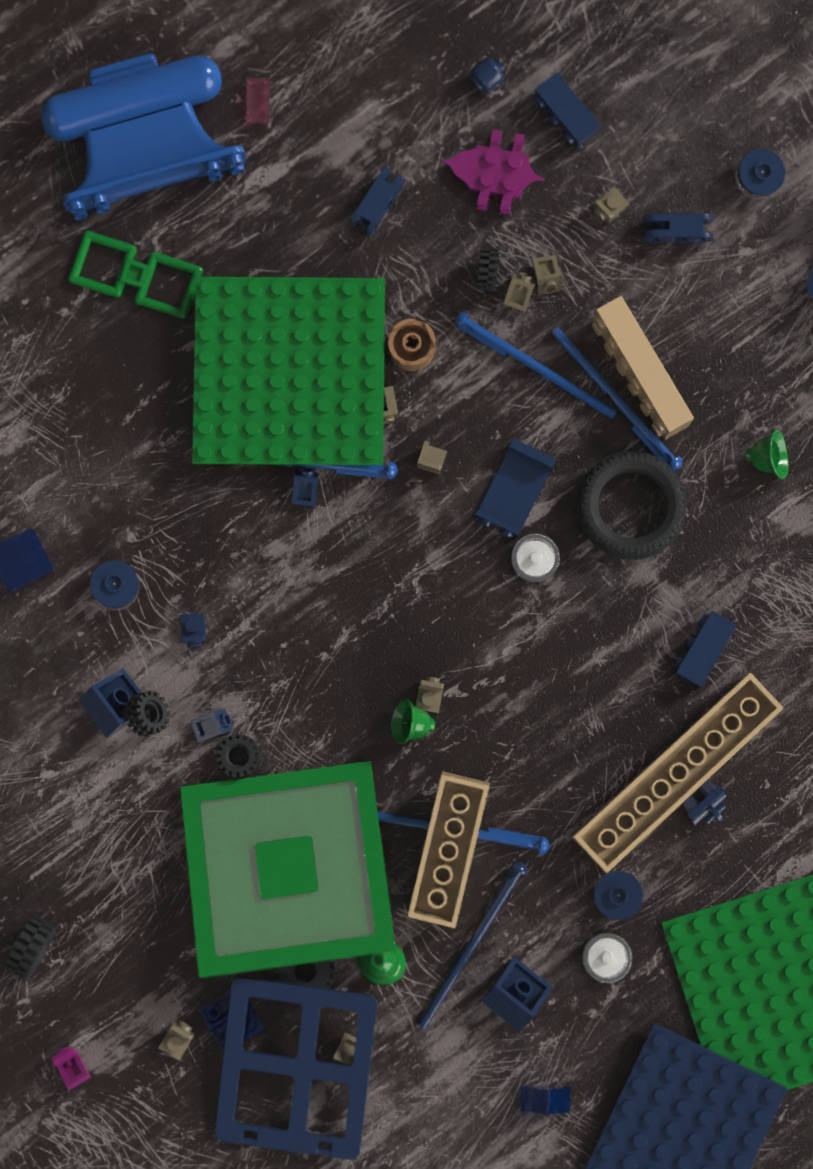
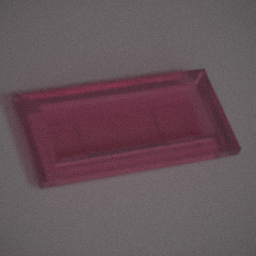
M247 78L246 124H270V78Z

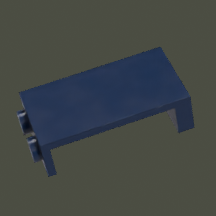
M513 438L509 450L479 510L476 512L475 518L479 519L478 523L487 528L493 526L499 529V533L509 539H512L513 536L518 538L556 459Z

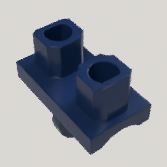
M707 781L699 789L700 793L705 797L700 804L692 796L683 802V807L688 813L690 821L695 826L703 818L708 824L713 819H716L719 823L724 820L720 813L726 809L721 803L727 797L724 793L725 790L721 786L716 787Z

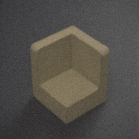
M424 441L417 462V468L440 475L447 451L430 446L429 442Z

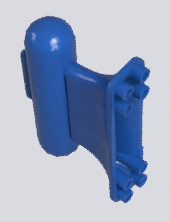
M148 53L92 69L89 72L91 85L54 95L46 100L41 110V124L51 138L64 142L83 137L85 139L87 168L84 180L77 190L62 198L64 207L67 212L73 213L75 220L86 218L88 216L86 210L96 208L97 213L108 212L110 210L109 203L145 191L208 175L209 181H216L223 177L221 171L227 169L231 170L232 175L245 171L243 164L247 159L244 148L242 146L225 147L216 143L204 131L194 113L192 106L208 102L216 97L222 84L221 71L218 65L204 55H194L158 66L155 55Z

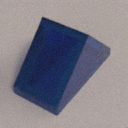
M521 1086V1111L545 1115L570 1112V1087Z

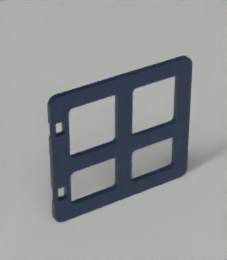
M247 977L237 978L231 988L215 1130L217 1138L223 1142L250 1144L258 1147L312 1155H325L346 1160L356 1159L360 1154L378 1006L376 998L369 994ZM249 997L293 1002L302 1005L299 1045L296 1057L247 1051L243 1048ZM322 1007L350 1010L358 1013L353 1064L345 1065L323 1062L315 1058L320 1009ZM241 1069L290 1075L294 1078L288 1129L240 1123L235 1120ZM313 1080L345 1083L350 1086L346 1128L343 1137L308 1132L307 1122ZM244 1130L258 1132L257 1139L245 1138ZM319 1141L333 1143L332 1150L318 1148Z

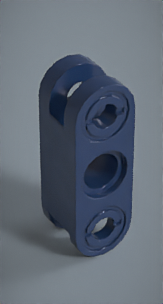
M384 167L349 224L353 228L359 225L360 222L367 225L368 229L365 235L369 238L380 225L406 181L404 177L399 175L393 184L388 183L392 170Z
M711 214L645 215L643 217V224L649 227H657V230L645 231L644 241L650 243L711 242L714 240V234L704 231V225L714 222V217Z

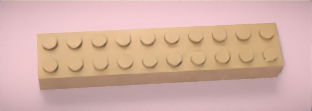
M751 673L746 674L579 829L572 838L604 873H608L784 708Z

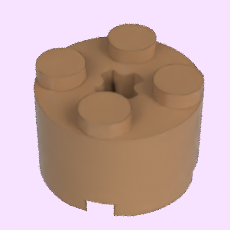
M405 319L397 323L388 339L389 355L394 364L403 371H417L426 367L432 361L435 354L436 340L433 330L426 323L416 319ZM411 341L413 344H416V348L408 347V342Z

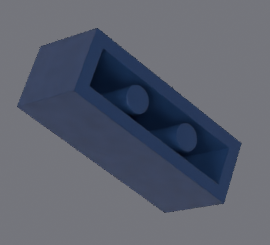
M557 72L535 88V104L540 110L544 109L548 113L549 121L555 128L559 127L564 133L563 138L570 146L573 144L578 149L599 133L601 125Z
M711 611L708 615L703 614L697 624L700 627L697 635L692 634L685 645L688 648L684 656L680 654L673 666L676 668L674 675L698 689L704 684L737 627L736 624L714 611Z

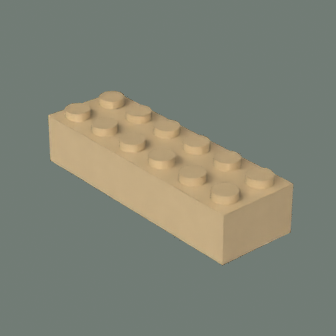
M620 296L598 308L593 319V329L598 336L602 335L606 342L604 347L610 356L613 355L618 362L616 364L617 370L621 376L625 375L628 379V388L634 397L638 396L641 401L640 408L646 417L649 416L654 423L651 426L655 434L666 440L687 428L694 417L623 297Z
M442 771L408 917L452 928L456 927L489 790V782Z

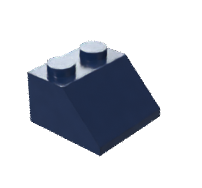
M123 668L91 686L78 701L105 737L108 738L130 723L129 719L125 720V716L128 713L124 712L126 707H129L126 703L130 700V697L142 692Z
M514 957L490 987L481 1002L520 1032L535 1016L551 991L552 986Z

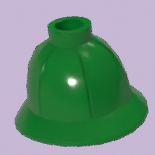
M774 430L770 436L759 439L752 448H747L746 461L752 462L754 467L760 471L773 473L778 478L785 479L788 474L787 448L782 433L779 430Z
M405 699L399 702L393 712L391 730L398 744H405L409 740L420 739L426 736L428 732H433L435 728V720L430 718L429 714L423 709L413 706L409 700Z
M395 943L396 951L358 956L359 969L367 979L376 984H392L398 981L405 971L406 960L403 951Z

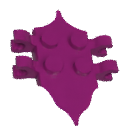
M493 129L490 147L477 145L476 148L463 151L454 158L444 160L443 162L448 164L456 176L464 180L472 191L480 193L477 203L478 210L487 211L491 195L502 198L500 214L510 215L512 200L519 199L523 190L530 183L544 181L545 179L534 173L529 163V155L522 153L525 135L515 134L513 151L500 150L502 131Z

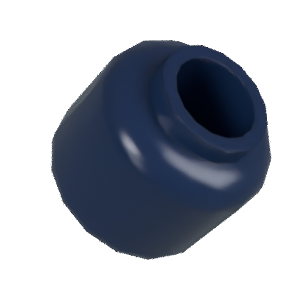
M486 57L471 69L472 75L470 79L480 92L484 90L489 93L504 82L502 73L506 70L498 59L493 61L491 58Z

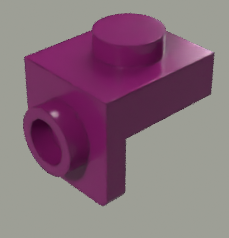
M72 1046L59 1050L50 1059L52 1064L58 1068L69 1090L91 1077L80 1053Z

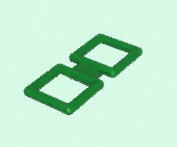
M91 231L84 232L68 277L70 283L116 298L122 295L124 286L127 284L138 288L135 297L136 304L182 319L188 317L196 294V277H201L203 273L201 266L157 252L150 254L146 265L133 261L137 252L136 246ZM91 242L126 252L114 287L79 276ZM157 263L192 273L181 308L146 297Z

